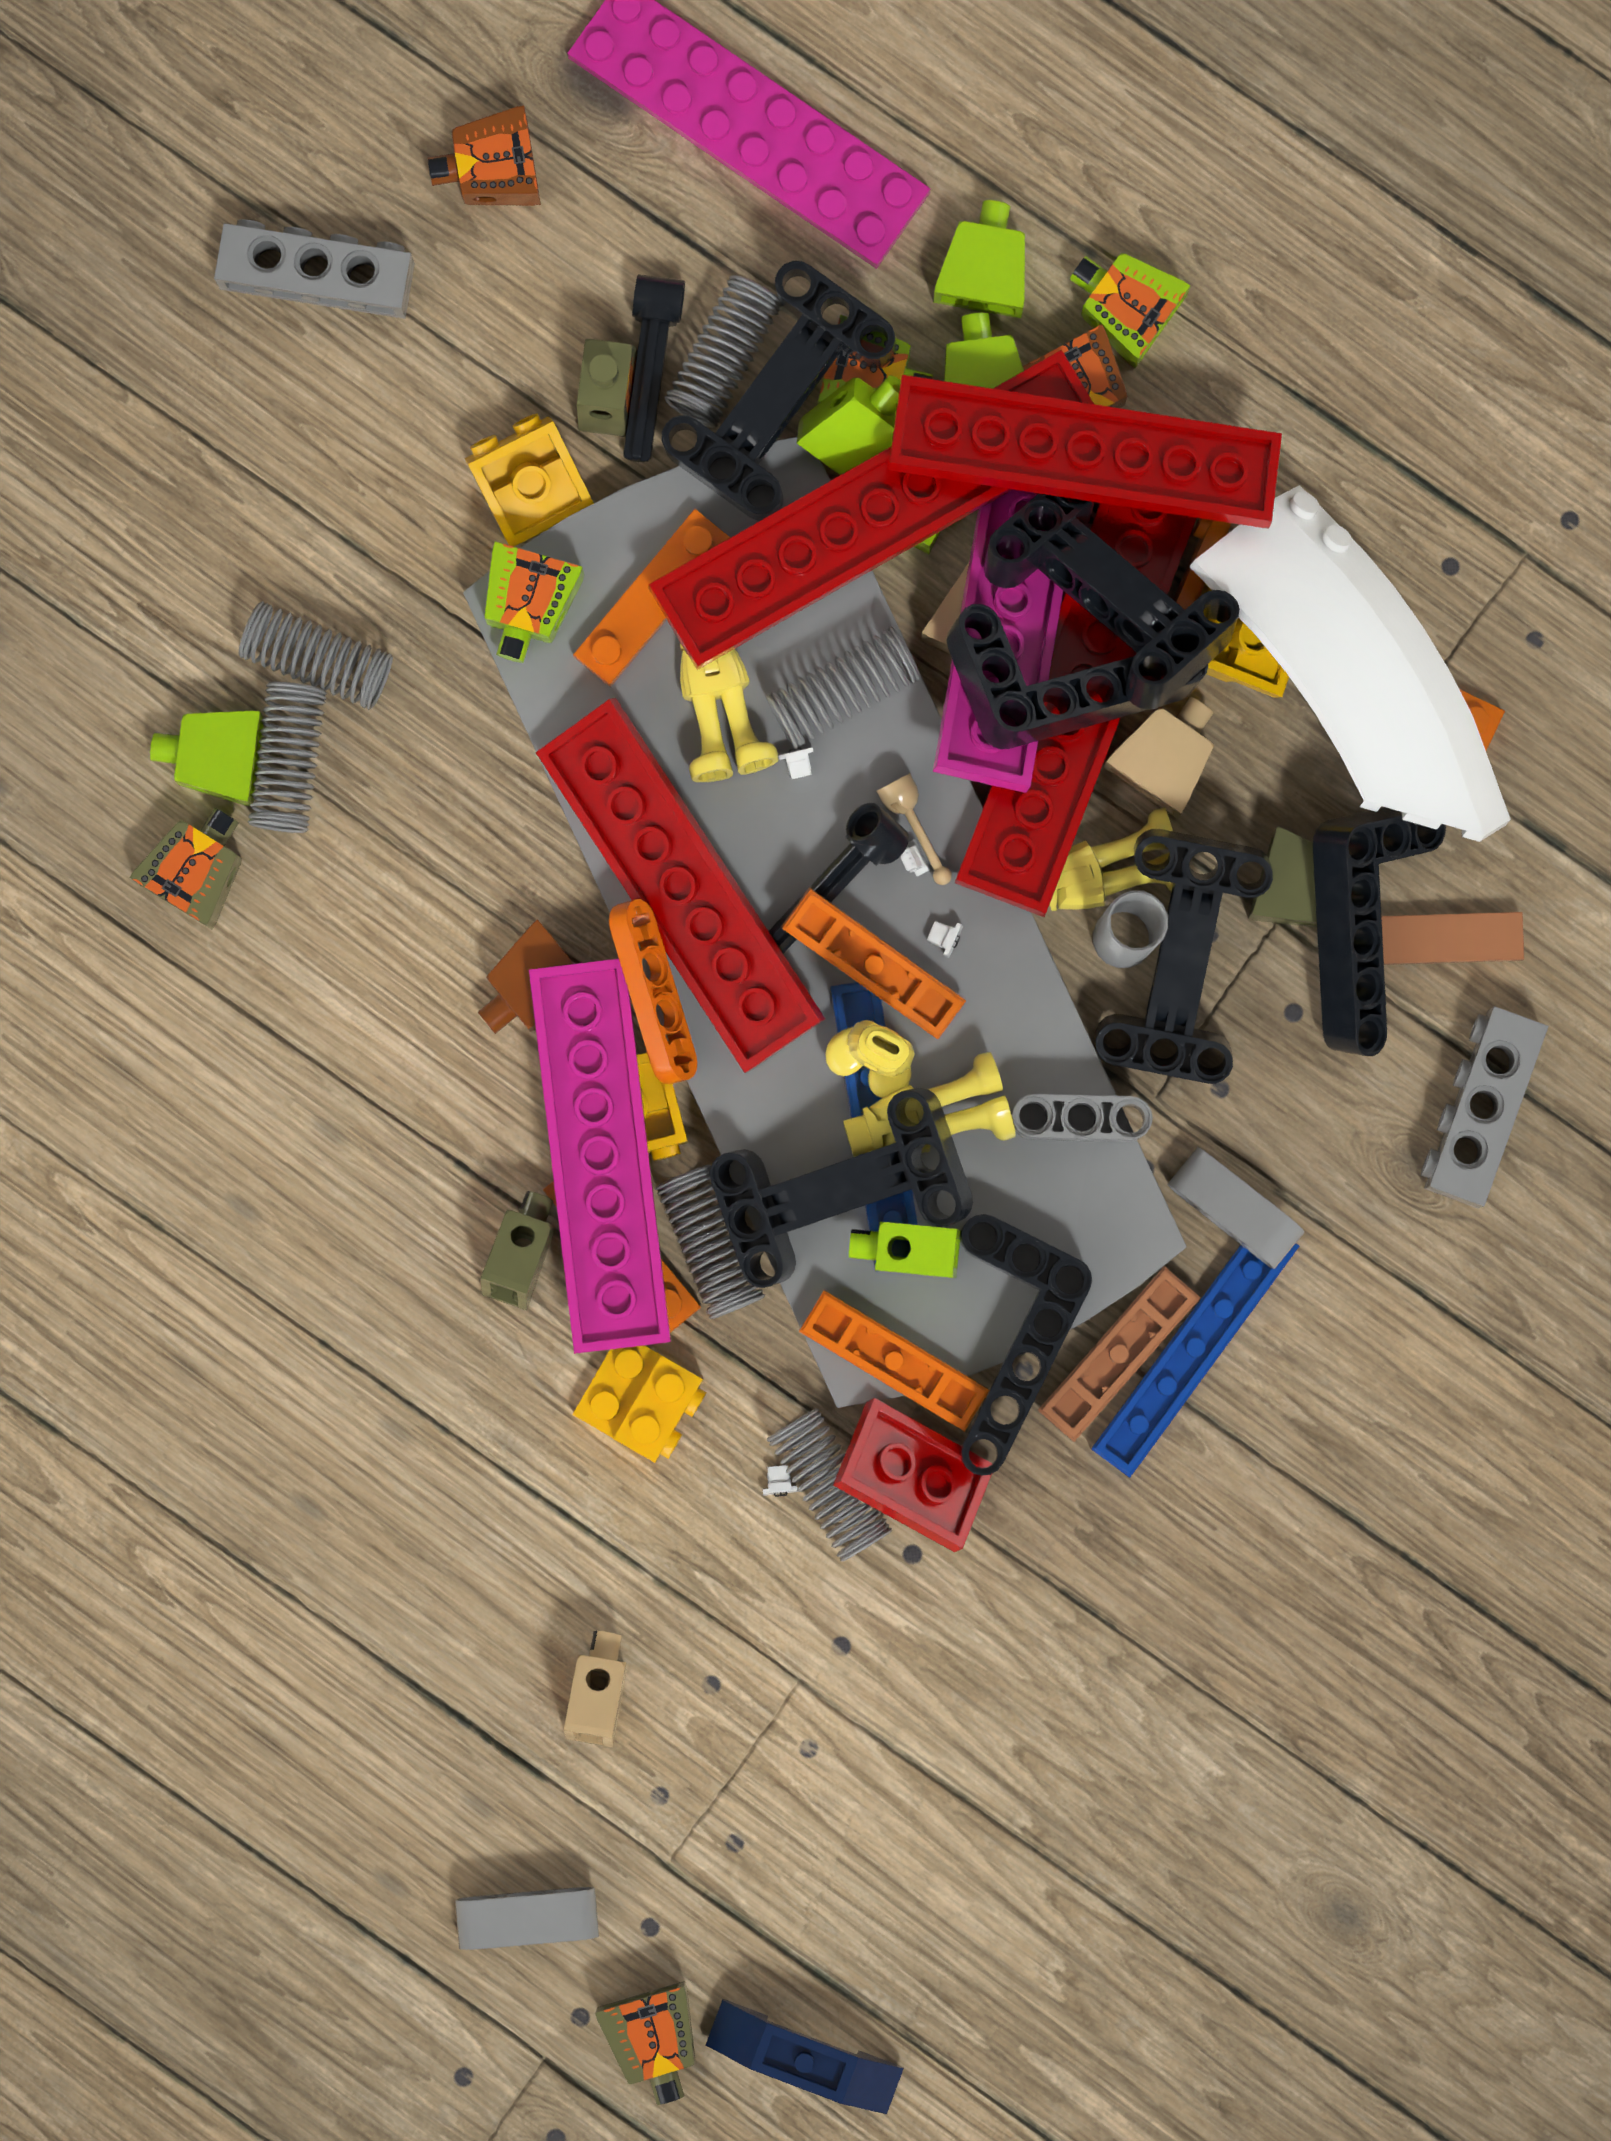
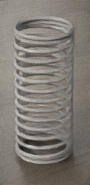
M738 275L729 276L730 280H727L729 287L723 288L724 296L718 298L719 306L713 307L714 315L708 316L709 324L703 325L704 333L698 335L699 343L693 344L694 352L688 353L689 361L682 363L685 371L677 372L679 380L672 382L674 389L667 391V396H665V401L676 411L690 416L711 428L718 427L720 418L724 417L722 411L712 404L721 408H728L727 402L716 394L727 399L733 398V394L725 387L734 390L739 388L737 383L729 377L736 380H744L742 374L734 368L748 371V366L740 359L752 362L754 361L752 355L745 350L759 352L758 347L751 341L763 343V338L755 331L762 334L769 333L767 327L762 323L769 325L774 323L773 319L766 313L778 315V312L781 311L780 307H783L774 293L760 284ZM747 289L753 291L754 293L760 295L761 297H759V296H757V295L751 293V292L748 291ZM727 291L736 293L746 302L730 297ZM722 300L729 301L742 312L725 306ZM717 309L724 310L728 315L733 317L738 322L721 316L717 312ZM712 319L720 320L731 330L717 326ZM707 328L716 330L729 341L710 334ZM702 337L710 339L725 351L706 344ZM697 347L705 348L718 359L702 354ZM692 356L700 357L716 370L697 363ZM687 365L696 367L700 372H702L712 380L691 372L688 369ZM682 375L690 376L710 391L693 383L687 382L682 377ZM677 384L686 386L703 399L682 391Z
M262 601L256 605L240 641L238 652L240 658L248 660L251 657L254 664L261 661V665L264 668L271 664L273 672L280 669L283 676L290 673L293 680L300 677L303 684L310 681L311 686L316 687L320 685V688L325 691L330 688L333 696L340 692L343 700L350 696L352 704L360 700L362 708L367 707L370 710L375 706L391 669L393 660L391 653L386 651L382 653L380 648L375 651L368 666L362 688L354 699L355 688L371 654V645H367L364 649L351 687L344 695L346 682L361 651V641H357L347 661L342 681L334 691L336 678L345 663L351 647V637H347L337 657L332 677L324 687L325 677L336 657L342 640L341 633H338L332 641L321 676L315 682L316 671L324 658L332 636L331 628L325 632L315 655L312 670L305 679L306 667L315 652L322 633L321 624L315 628L308 643L302 666L295 675V666L312 630L311 620L305 624L298 639L292 662L285 671L286 660L295 645L303 620L301 616L295 620L288 635L282 659L275 667L276 656L289 632L293 616L291 612L285 616L278 631L272 655L265 663L266 652L277 633L283 612L280 608L274 614L264 639L262 652L255 659L256 649L266 632L273 612L272 605L268 603L265 604Z
M893 627L883 630V641L876 635L872 639L873 645L864 640V651L860 647L855 646L853 650L855 657L848 651H845L844 654L845 662L842 658L836 656V667L828 661L825 665L826 672L817 666V678L811 672H807L808 684L803 678L798 677V688L793 683H788L789 694L780 687L778 690L779 697L775 692H771V695L767 694V701L794 748L805 744V740L790 712L785 698L797 714L810 738L814 739L815 737L794 692L806 708L819 732L824 734V729L808 700L803 686L820 710L829 728L833 729L834 725L818 696L813 682L826 699L838 722L843 723V719L827 690L822 676L835 693L848 718L852 719L853 715L836 684L831 670L844 687L858 713H861L862 709L845 678L841 665L853 681L868 708H871V703L855 674L850 660L867 683L876 702L880 703L881 699L864 668L860 655L876 677L885 696L890 697V692L873 662L869 649L882 666L894 690L899 692L900 688L882 656L878 643L891 660L905 687L909 686L908 680L914 684L915 681H919L920 675L916 665Z
M269 682L266 685L267 689L265 691L270 696H267L264 701L270 706L263 709V712L268 717L263 718L261 721L267 727L260 730V733L266 738L259 740L258 743L264 748L257 752L263 759L256 762V765L261 770H257L254 773L260 780L253 783V786L259 791L252 793L251 796L257 801L250 804V807L257 812L249 814L248 818L250 820L248 823L254 827L268 830L306 833L309 830L307 828L309 823L306 822L310 820L309 816L274 812L257 806H279L309 811L311 809L309 805L273 801L257 795H278L294 799L311 800L313 797L309 794L273 790L260 785L277 784L311 790L314 788L313 784L276 780L260 774H281L313 779L316 777L313 773L276 769L262 763H280L313 769L317 767L316 763L275 758L263 753L279 752L308 758H316L319 755L313 751L279 748L264 742H283L298 746L318 747L320 744L316 741L278 737L266 732L282 731L311 737H319L321 733L305 728L282 727L267 721L279 720L301 725L321 726L323 723L320 720L281 716L269 711L285 710L314 716H322L324 712L323 710L309 707L281 705L270 700L285 699L310 705H324L327 692L321 688L304 684Z
M1129 891L1119 895L1099 918L1093 930V945L1098 956L1106 964L1116 968H1131L1140 964L1160 944L1167 932L1168 914L1163 903L1154 895L1145 891ZM1117 912H1128L1138 916L1145 923L1149 932L1148 946L1144 948H1131L1122 944L1114 936L1111 929V915Z
M705 1165L656 1186V1190H658V1195L669 1193L661 1199V1203H673L666 1208L665 1213L673 1214L679 1212L670 1218L669 1223L677 1224L683 1222L674 1228L673 1233L675 1234L688 1232L678 1238L677 1242L680 1244L692 1242L682 1248L681 1252L684 1254L696 1252L689 1256L685 1262L688 1264L700 1262L693 1266L689 1272L692 1274L704 1272L694 1279L696 1284L710 1281L700 1287L698 1293L704 1294L715 1291L702 1300V1303L705 1304L719 1301L706 1310V1313L710 1315L709 1319H715L759 1301L765 1297V1294H763L762 1289L750 1292L758 1288L751 1284L719 1295L747 1281L744 1276L715 1285L742 1272L740 1266L711 1275L738 1262L737 1256L707 1265L735 1251L733 1245L701 1256L731 1241L730 1235L696 1246L728 1230L727 1226L724 1225L692 1236L723 1221V1215L688 1226L721 1210L719 1205L684 1216L717 1200L716 1194L678 1207L695 1197L713 1190L712 1184L674 1197L693 1186L711 1179V1165Z
M815 1408L768 1437L767 1441L770 1442V1446H774L794 1436L775 1450V1455H780L800 1445L781 1459L780 1464H786L806 1454L786 1469L788 1474L814 1462L793 1477V1483L799 1482L820 1471L799 1486L798 1492H803L826 1480L804 1496L803 1501L807 1502L834 1488L810 1505L809 1510L813 1511L840 1497L816 1514L815 1520H819L846 1506L822 1523L820 1529H825L854 1514L827 1533L826 1538L830 1539L860 1523L833 1542L831 1547L836 1548L866 1532L838 1552L837 1557H840V1561L843 1562L891 1533L892 1528H889L890 1524L886 1523L887 1519L885 1518L867 1525L878 1517L881 1512L875 1509L861 1516L871 1506L863 1503L855 1507L861 1502L853 1496L849 1498L851 1495L833 1486L832 1482L835 1481L840 1467L832 1471L830 1470L843 1461L845 1454H840L824 1462L841 1449L840 1444H836L818 1453L835 1440V1435H830L812 1444L827 1433L830 1426H824L804 1436L824 1421V1417L818 1412L819 1409Z

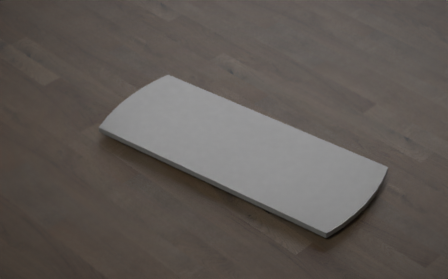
M797 437L775 441L759 463L762 468L779 481L783 493L782 508L830 481L822 462L797 444ZM721 457L712 463L710 474L717 479L729 478L734 473L736 464L729 458ZM680 466L627 486L560 521L520 547V549L582 566L585 576L553 642L546 643L531 638L524 663L514 662L496 655L503 630L491 627L485 621L490 571L463 592L535 751L537 752L608 699L616 698L768 931L851 843L845 837L847 835L846 824L850 815L861 805L866 803L877 804L907 831L909 836L908 842L916 839L930 871L916 877L915 872L911 873L906 870L901 857L892 863L878 864L877 866L869 861L831 903L965 998L966 1002L939 1039L933 1037L882 1000L886 1027L897 1032L913 1046L915 1055L911 1063V1079L909 1085L913 1088L929 1089L957 1080L973 1069V1061L978 1054L991 1052L1002 1081L1003 1091L990 1095L974 1096L943 1106L944 1115L972 1108L1004 1095L1007 1098L1010 1112H1012L1019 1099L1031 1094L1116 1096L1032 913L955 884L983 808L970 780L933 772L942 719L920 672L919 681H915L914 684L908 680L909 686L905 687L891 660L878 643L882 656L900 688L899 692H896L882 666L869 649L873 662L890 692V697H886L876 677L860 655L864 668L881 699L880 703H878L862 675L850 660L855 674L871 703V708H868L853 681L841 665L845 678L862 709V712L858 713L844 687L831 670L836 684L853 715L852 719L848 718L835 693L822 676L827 690L843 719V723H839L826 699L813 682L818 696L834 725L833 729L829 728L820 710L803 686L808 700L824 729V734H821L794 692L799 706L815 735L814 739L810 738L797 714L785 698L790 712L805 740V744H802V746L798 745V747H801L802 750L813 747L814 751L808 753L812 775L791 779L786 759L779 760V756L778 762L766 769L746 775L738 773L735 747L722 700L718 699L716 700L723 743L730 758L733 776L721 781L694 782L689 772V765L701 755V734L693 702L687 701L682 697L680 681L681 643L669 622L665 621L611 687L574 658L573 654L694 509L698 510L729 537L738 534L759 521L744 514ZM766 485L756 486L750 491L748 501L755 507L768 506L773 501L774 491ZM873 571L866 573L735 648L745 666L750 681L749 685L743 689L753 732L760 742L773 744L777 748L778 755L789 753V750L794 747L778 723L767 701V694L771 695V692H775L779 697V687L786 690L789 694L788 683L791 682L798 688V677L803 678L808 684L807 672H811L817 678V666L821 667L825 672L827 661L836 667V656L842 658L845 662V651L852 653L855 657L853 651L855 646L860 647L864 651V640L873 645L872 639L874 635L880 637L883 641L882 632L885 629L888 630L889 627L895 629L911 655ZM541 762L609 912L617 904L631 901L622 884ZM911 774L919 793L918 802L913 811L942 866L949 868L952 873L951 881L948 884L939 885L934 881V869L905 814H896L889 811L882 803L876 792L877 790ZM935 921L954 928L957 923L963 926L958 945L953 949L949 958L943 955L945 950L927 941ZM796 940L786 950L784 956L826 1019L751 1071L744 1073L667 955L698 1062L694 1077L687 1080L720 1154L743 1149L753 1151L764 1163L771 1186L853 1158L843 1124L844 1120L851 1118L844 1076L836 1075L829 1069L826 1064L825 1052L829 1041L837 1034L830 986L854 983L856 981L802 942ZM643 958V971L646 977L650 979V969L647 961ZM657 1004V1017L661 1025L663 1026V1012L661 1010V1007ZM1028 1104L1020 1110V1122L1025 1128L1039 1130L1044 1127L1046 1113L1039 1105ZM1077 1105L1069 1110L1068 1122L1072 1128L1081 1132L1092 1128L1095 1119L1091 1109L1083 1105ZM1123 1108L1119 1109L1116 1116L1118 1126L1123 1131L1132 1133L1133 1130ZM986 1129L968 1130L952 1135L972 1193L973 1205L971 1212L965 1219L942 1228H953L962 1231L963 1226L970 1218L976 1215L987 1214L1084 1262L1091 1271L1092 1284L1070 1330L1136 1289L1187 1247L1138 1141L1029 1140L1022 1138L1016 1132L1014 1138L1002 1141L997 1139L991 1130ZM932 1145L930 1152L921 1153L923 1164L932 1170H935L939 1164V1153ZM733 1160L730 1164L729 1174L736 1184L742 1185L746 1177L745 1168L739 1161ZM941 1190L936 1200L937 1207L944 1215L951 1216L955 1210V1200L949 1192ZM913 1193L918 1225L937 1227L924 1220ZM749 1206L746 1211L757 1231L762 1222L761 1214L755 1207ZM865 1206L787 1232L795 1254L796 1266L791 1277L780 1283L800 1328L825 1289L967 1376L1003 1363L1039 1291L970 1256L961 1245V1238L957 1278L887 1271L876 1272L874 1260L849 1258L851 1230H869ZM978 1223L970 1229L969 1241L976 1249L988 1250L996 1242V1232L989 1224ZM1020 1245L1014 1250L1012 1260L1015 1267L1020 1271L1031 1272L1039 1264V1254L1030 1245ZM766 1252L776 1273L777 1261L772 1254ZM1071 1266L1062 1267L1056 1275L1058 1288L1067 1294H1074L1079 1291L1083 1282L1081 1273ZM1041 1310L1035 1316L1034 1326L1037 1333L1041 1336L1053 1337L1060 1330L1061 1319L1052 1310ZM804 1335L837 1408L866 1403L873 1398L884 1400L904 1396Z

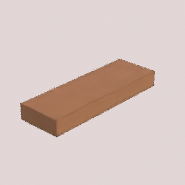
M1523 912L1382 916L1384 965L1524 960Z

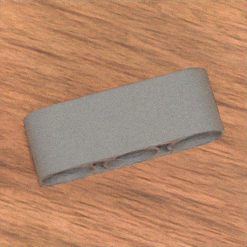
M1031 1094L1019 1099L1011 1112L1016 1134L1029 1140L1133 1142L1148 1132L1153 1120L1152 1111L1148 1104L1142 1099L1133 1096ZM1028 1104H1036L1043 1108L1046 1113L1044 1127L1039 1130L1025 1128L1020 1122L1019 1117L1022 1107ZM1083 1105L1091 1109L1095 1119L1091 1129L1081 1132L1071 1127L1068 1122V1113L1072 1107ZM1122 1107H1134L1140 1112L1143 1122L1138 1131L1129 1133L1120 1129L1116 1116Z
M1197 1147L1167 1184L1183 1200L1272 1269L1277 1267L1305 1233L1289 1216L1199 1147Z
M594 1887L473 1896L455 1900L459 1949L461 1950L578 1941L599 1937Z

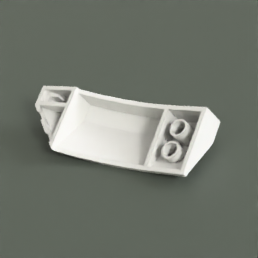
M1299 485L1275 497L1273 518L1269 529L1238 525L1192 562L1190 568L1211 590L1226 591L1237 600L1240 608V620L1257 636L1277 660L1308 702L1339 752L1364 800L1360 805L1361 808L1375 812L1381 806L1402 812V820L1433 829H1438L1441 824L1462 829V837L1478 842L1507 825L1511 819L1474 717L1450 670L1427 632L1393 584L1367 553L1351 538L1349 532L1339 526L1312 495Z

